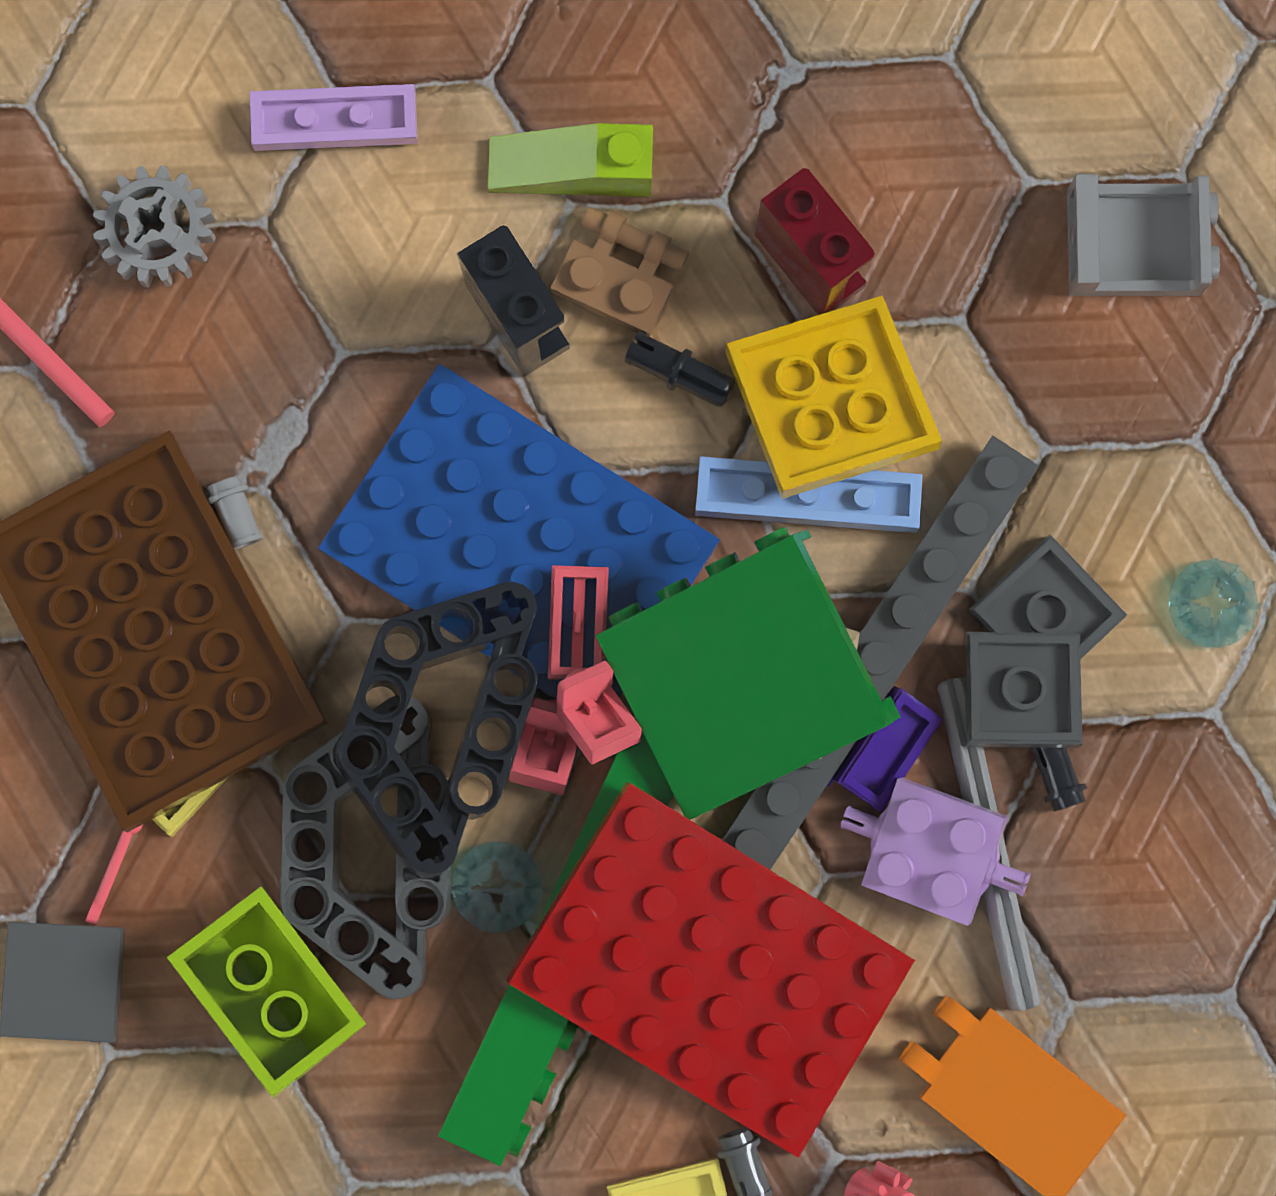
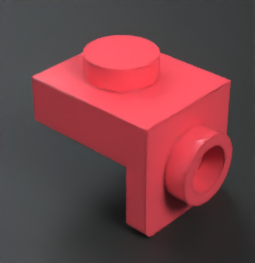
M603 661L590 668L576 669L558 684L556 716L591 765L641 742L642 728L613 690V669L607 661Z
M533 698L511 767L509 781L564 796L578 745L556 716L557 700L550 699L545 701Z

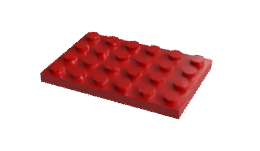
M626 782L506 981L508 984L799 1158L915 960L638 787Z

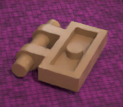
M589 206L583 217L581 227L599 234V238L594 248L573 239L550 287V291L562 299L637 333L643 331L651 337L673 291V284L655 276L661 264L681 272L688 258L689 251L671 244L672 238L656 231L654 235H651L627 224V217L611 210L608 215ZM617 243L644 255L639 268L611 257Z

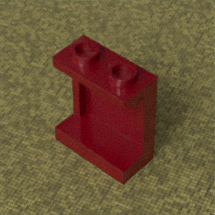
M802 168L761 199L755 237L818 315L836 310L865 288L867 282L858 270L873 259L875 252L809 169Z

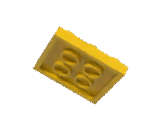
M883 295L726 343V356L781 499L940 449L942 439Z

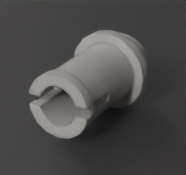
M238 476L224 479L207 487L210 496L207 500L210 505L214 506L218 519L235 550L247 547L263 539L245 496L249 488L247 485H241Z

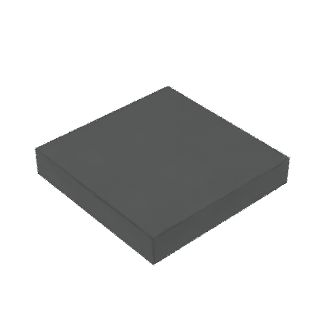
M1050 534L967 611L986 632L1080 633V659L1127 616L1117 603Z
M966 632L964 636L966 747L1080 748L1083 745L1080 633Z
M8 922L0 1037L117 1042L126 928Z

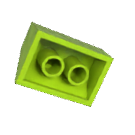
M262 886L167 957L171 965L273 1099L366 1025Z

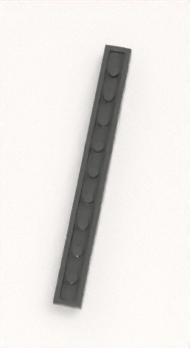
M993 435L859 634L857 652L881 700L885 699L1039 467L1038 464ZM855 742L823 756L822 759H817L756 788L722 840L771 870Z

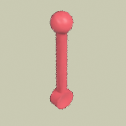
M143 824L128 833L122 831L85 922L96 926L132 836L142 829Z

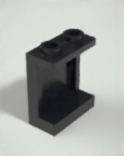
M500 226L457 253L467 289L523 377L570 349L569 342L558 327L564 323V314L507 226Z

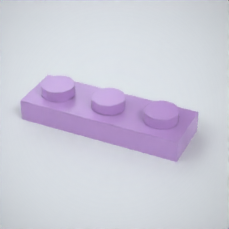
M414 84L250 91L251 145L254 151L418 144L416 89Z

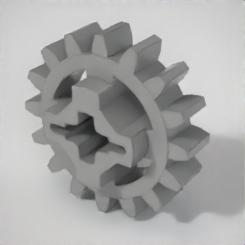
M143 166L137 167L136 181L130 183L123 175H119L116 178L121 190L117 194L105 190L101 193L109 207L108 210L94 211L93 217L105 229L93 233V237L99 246H109L101 256L109 266L119 263L117 272L126 281L137 272L138 281L143 287L149 288L154 276H159L166 287L172 286L173 272L179 270L183 276L189 279L193 275L188 263L192 259L202 263H206L208 260L200 246L201 243H215L216 237L212 230L204 227V225L216 220L211 208L201 207L206 202L207 197L201 188L190 191L192 182L186 174L181 173L172 182L171 173L166 166H160L156 178H150ZM155 194L153 197L140 199L144 196ZM184 206H186L190 218L188 234L182 230L179 222L185 214L182 210ZM121 220L128 224L129 234L124 240L127 244L125 248L120 238ZM149 222L157 225L161 222L164 224V228L160 232L154 229L147 232L145 229ZM173 253L168 257L154 260L156 256Z

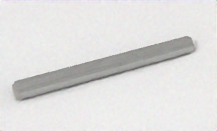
M959 677L942 681L938 684L937 690L962 800L998 813L984 748L966 747L965 678ZM1002 833L999 842V863L1010 867ZM991 884L983 893L1008 1007L1013 1011L1035 1008L1039 1006L1040 998L1017 895L1014 892Z

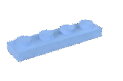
M700 456L695 516L917 533L920 524L922 474L873 470L781 499L768 462Z

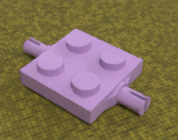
M903 777L897 779L889 805L879 818L854 809L852 806H848L844 813V817L847 818L841 822L842 829L871 838V858L861 884L864 887L967 926L972 922L980 896L991 884L1017 893L1020 896H1023L1025 893L1026 884L1029 882L1031 873H1025L999 863V842L1008 819L1006 815Z

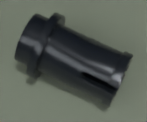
M1030 748L1048 796L1043 797L1044 802H1050L1054 812L1086 801L1083 790L1087 789L1086 783H1079L1067 748Z

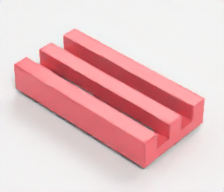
M552 565L548 680L565 679L574 670L583 668L586 579H597L595 635L607 630L609 567ZM564 578H574L571 667H560ZM596 636L594 639V665L606 660Z

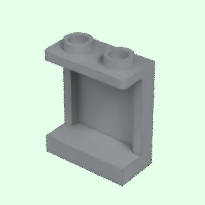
M1076 174L1067 188L1069 296H1201L1211 285L1212 279L1218 278L1220 271L1219 247L1211 246V225H1216L1219 201L1217 193L1210 192L1209 176L1197 175L1193 182L1184 184H1098V174Z

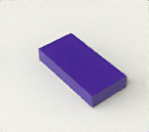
M897 686L892 687L886 698L891 696L901 717L890 725L857 740L832 777L835 782L880 812L883 811L890 800L897 779L906 776L943 720L934 711Z

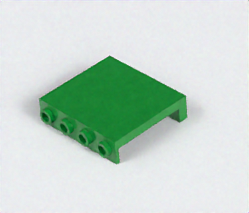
M782 527L754 542L759 552L742 561L739 560L737 553L734 552L705 567L709 575L708 578L691 586L686 577L656 592L660 603L644 611L639 602L634 603L610 615L608 618L613 627L595 635L684 817L689 820L868 736L901 717L891 696L881 700L803 543V541L811 538L808 529L789 535L786 527Z

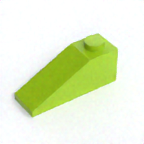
M595 123L490 136L488 193L651 197L653 125Z

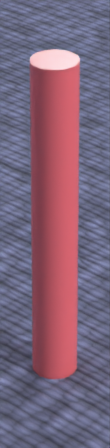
M0 298V329L98 427L107 424L115 412Z

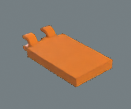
M945 995L932 1014L958 1033V1035L941 1058L937 1060L912 1040L898 1056L901 1062L928 1082V1085L918 1097L1041 1195L1066 1196L1127 1115L992 1008L986 1007L977 1019L953 998Z

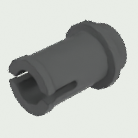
M743 1127L718 1137L720 1148L716 1152L718 1158H725L737 1196H772L774 1192L769 1185L756 1147L761 1143L759 1136H753L751 1129Z

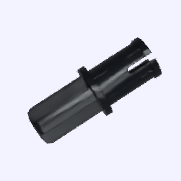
M639 331L636 334L634 340L637 341V344L631 342L625 356L626 364L634 365L666 381L667 389L671 391L678 387L716 407H722L728 401L735 384L732 377L692 358V351L689 349L680 352L646 335L643 331Z

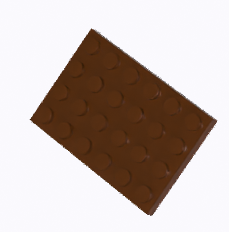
M170 430L0 521V593L122 831L127 833L327 724L321 709L240 557L226 535L215 510L209 504L208 497L175 435Z

